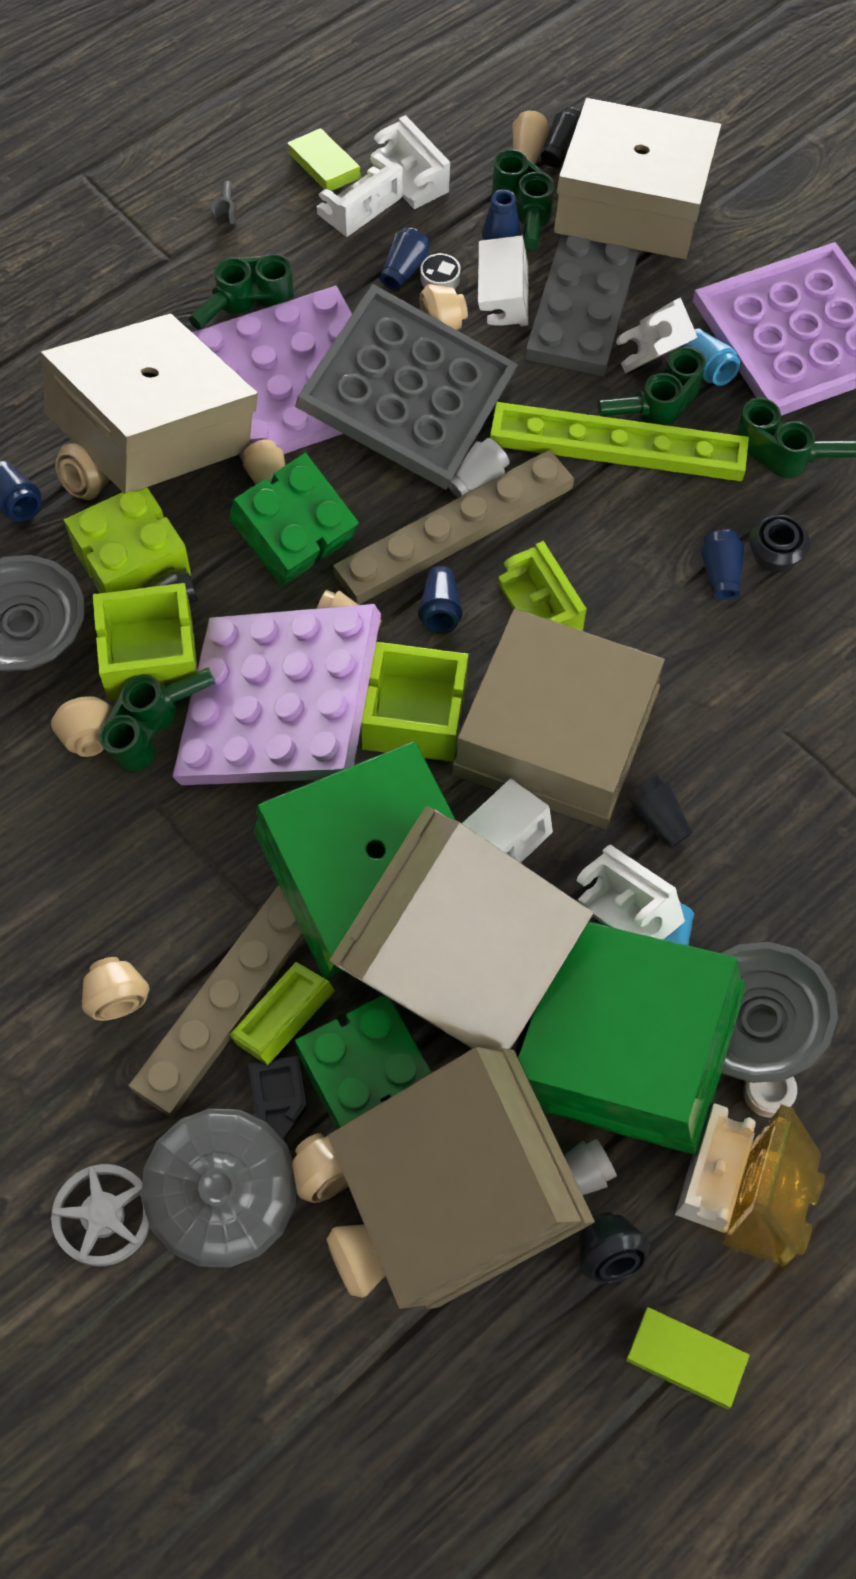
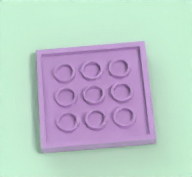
M836 242L695 290L693 303L716 338L737 351V358L740 360L739 372L756 398H765L773 401L779 407L781 415L856 389V270Z
M337 285L192 332L258 393L256 411L252 414L249 446L261 440H272L276 443L277 447L283 450V454L343 434L295 407L298 395L352 315ZM242 453V454H239V455H240V458H241V460H242V462H243V461L245 460V458H244L243 453Z
M375 604L209 618L197 670L201 671L209 667L216 684L191 695L172 777L180 785L320 780L354 766L381 613Z

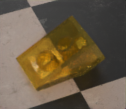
M781 1104L752 1143L723 1245L781 1266H786L796 1256V1253L800 1255L805 1253L812 1231V1224L804 1222L809 1203L817 1204L825 1180V1174L817 1172L822 1154L793 1108Z

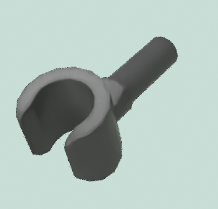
M230 181L223 182L221 197L215 198L211 203L210 207L214 224H217V217L223 213L229 214L230 224L236 222L234 203L231 200L232 183Z

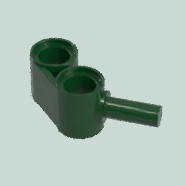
M507 149L495 156L492 194L498 190H508L515 195L518 218L524 224V245L526 249L533 250L538 246L540 227L546 225L551 218L554 181L532 163L524 153L514 149Z
M280 254L222 260L215 267L216 287L212 290L213 295L189 317V322L195 329L200 330L222 309L231 314H240L248 311L253 306L255 299H259L265 308L293 300L294 285L290 260Z
M691 347L676 348L670 353L663 372L648 378L644 391H639L638 396L598 400L599 416L639 413L642 422L672 426L699 393L705 369L703 354Z
M751 399L743 407L736 435L749 437L747 453L782 478L798 477L805 470L807 463H812L814 458H854L856 456L855 440L815 441V435L809 426L795 421L783 424L780 422L781 412L779 407L769 399Z
M207 667L169 685H166L165 682L159 684L157 679L150 675H138L127 681L99 734L102 747L121 769L126 772L135 773L144 770L151 764L156 753L152 739L156 732L163 731L173 722L176 715L175 702L216 684L210 668ZM153 701L150 705L144 707L147 703ZM130 740H133L128 746H126L125 748H123V746H124L127 742H129Z

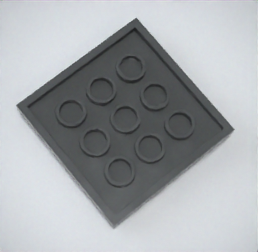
M372 284L298 395L295 407L447 490L461 462L469 452L511 380L518 364Z

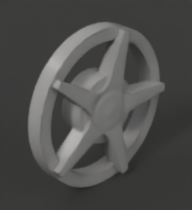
M110 1164L90 1166L74 1174L61 1187L52 1208V1229L61 1248L74 1260L90 1266L113 1265L131 1256L142 1245L150 1230L144 1208L142 1223L135 1237L123 1225L125 1217L123 1207L139 1194L140 1196L142 1195V1181L131 1171ZM98 1175L119 1176L129 1181L135 1187L114 1196L111 1193L102 1191ZM90 1178L91 1196L83 1202L82 1206L63 1208L66 1199L73 1189L81 1182ZM61 1217L79 1219L82 1226L86 1229L80 1252L74 1249L66 1240L62 1230ZM116 1233L130 1242L123 1249L110 1255H88L97 1238H106Z

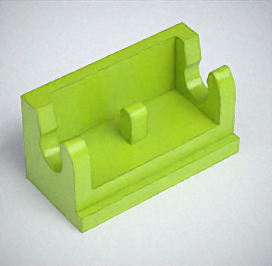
M544 541L537 543L531 549L510 557L504 562L508 572L498 577V585L513 609L515 608L583 631L586 607Z

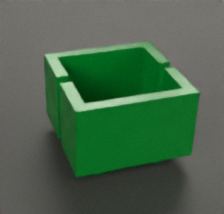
M306 452L276 471L271 482L265 478L236 497L229 515L231 522L281 587L310 569L316 558L320 562L348 543L359 524Z
M385 995L347 1013V1025L342 1028L338 1020L335 1019L295 1040L299 1060L336 1130L381 1104V1101L393 1097L431 1074L429 1067L391 999Z

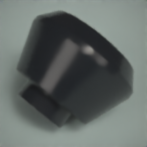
M770 515L754 524L750 531L749 543L754 559L761 568L770 572H784L804 559L810 547V538L804 526L795 519L785 515Z
M604 1212L593 1216L595 1223L585 1227L579 1237L580 1269L582 1274L597 1283L610 1284L622 1281L639 1271L647 1260L650 1249L648 1238L622 1215Z

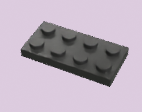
M561 234L527 344L525 360L605 377L639 250Z

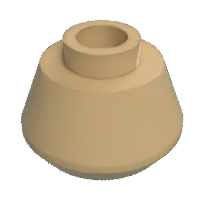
M432 284L427 285L421 291V311L455 330H459L462 327V320L468 317L463 294L457 295L454 288Z
M68 443L60 448L56 459V472L63 487L75 497L84 500L96 498L110 479L94 464L81 445Z
M97 697L72 699L57 709L51 720L52 730L70 752L77 753L83 757L97 755L104 750L100 743L99 734L113 707Z
M117 957L101 959L90 966V972L83 979L82 1010L85 1014L98 1021L123 1017L136 1011L145 1003L150 990L149 985L129 962L119 961Z
M321 1133L314 1134L297 1146L295 1150L297 1156L292 1162L297 1194L301 1199L312 1203H319L337 1195L348 1187L328 1136L323 1137Z
M364 1224L332 1228L326 1241L340 1277L351 1296L364 1298L386 1276Z

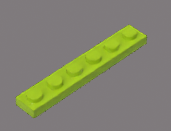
M502 402L496 403L490 439L494 440L502 448L543 453L550 449L554 455L735 481H743L749 437Z

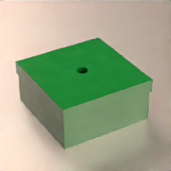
M416 741L257 806L256 815L258 819L254 833L325 979L344 972V970L329 960L425 806L436 809L446 817L455 820Z
M588 922L537 1005L518 1057L542 1111L697 1156L745 994L744 980L740 979L738 958Z

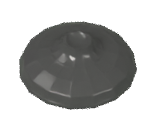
M33 555L7 556L0 558V671L33 670L54 661L72 645L84 621V595L75 577L57 562Z
M771 942L739 944L722 952L721 954L738 958L740 979L744 980L745 994L721 1073L750 1083L784 1081L811 1068L829 1048L838 1022L835 990L822 968L797 949Z
M207 1109L180 1119L157 1140L143 1169L141 1201L151 1231L172 1254L199 1267H233L259 1257L283 1235L296 1207L297 1190L292 1168L293 1160L288 1145L267 1122L242 1110Z

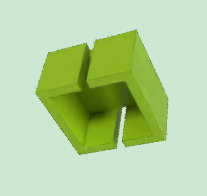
M147 487L138 491H129L125 494L121 492L64 519L73 551L89 577L93 578L99 593L138 589L173 567L175 571L186 567L189 576H191L185 544L168 518L163 516L162 509Z
M185 583L93 594L95 629L98 636L96 640L99 674L108 701L118 700L123 686L127 681L138 675H150L157 679L159 684L165 682L166 685H169L198 672L192 615Z
M376 642L369 678L370 686L367 689L361 722L362 750L386 753L416 741L424 758L454 762L467 683L468 654Z

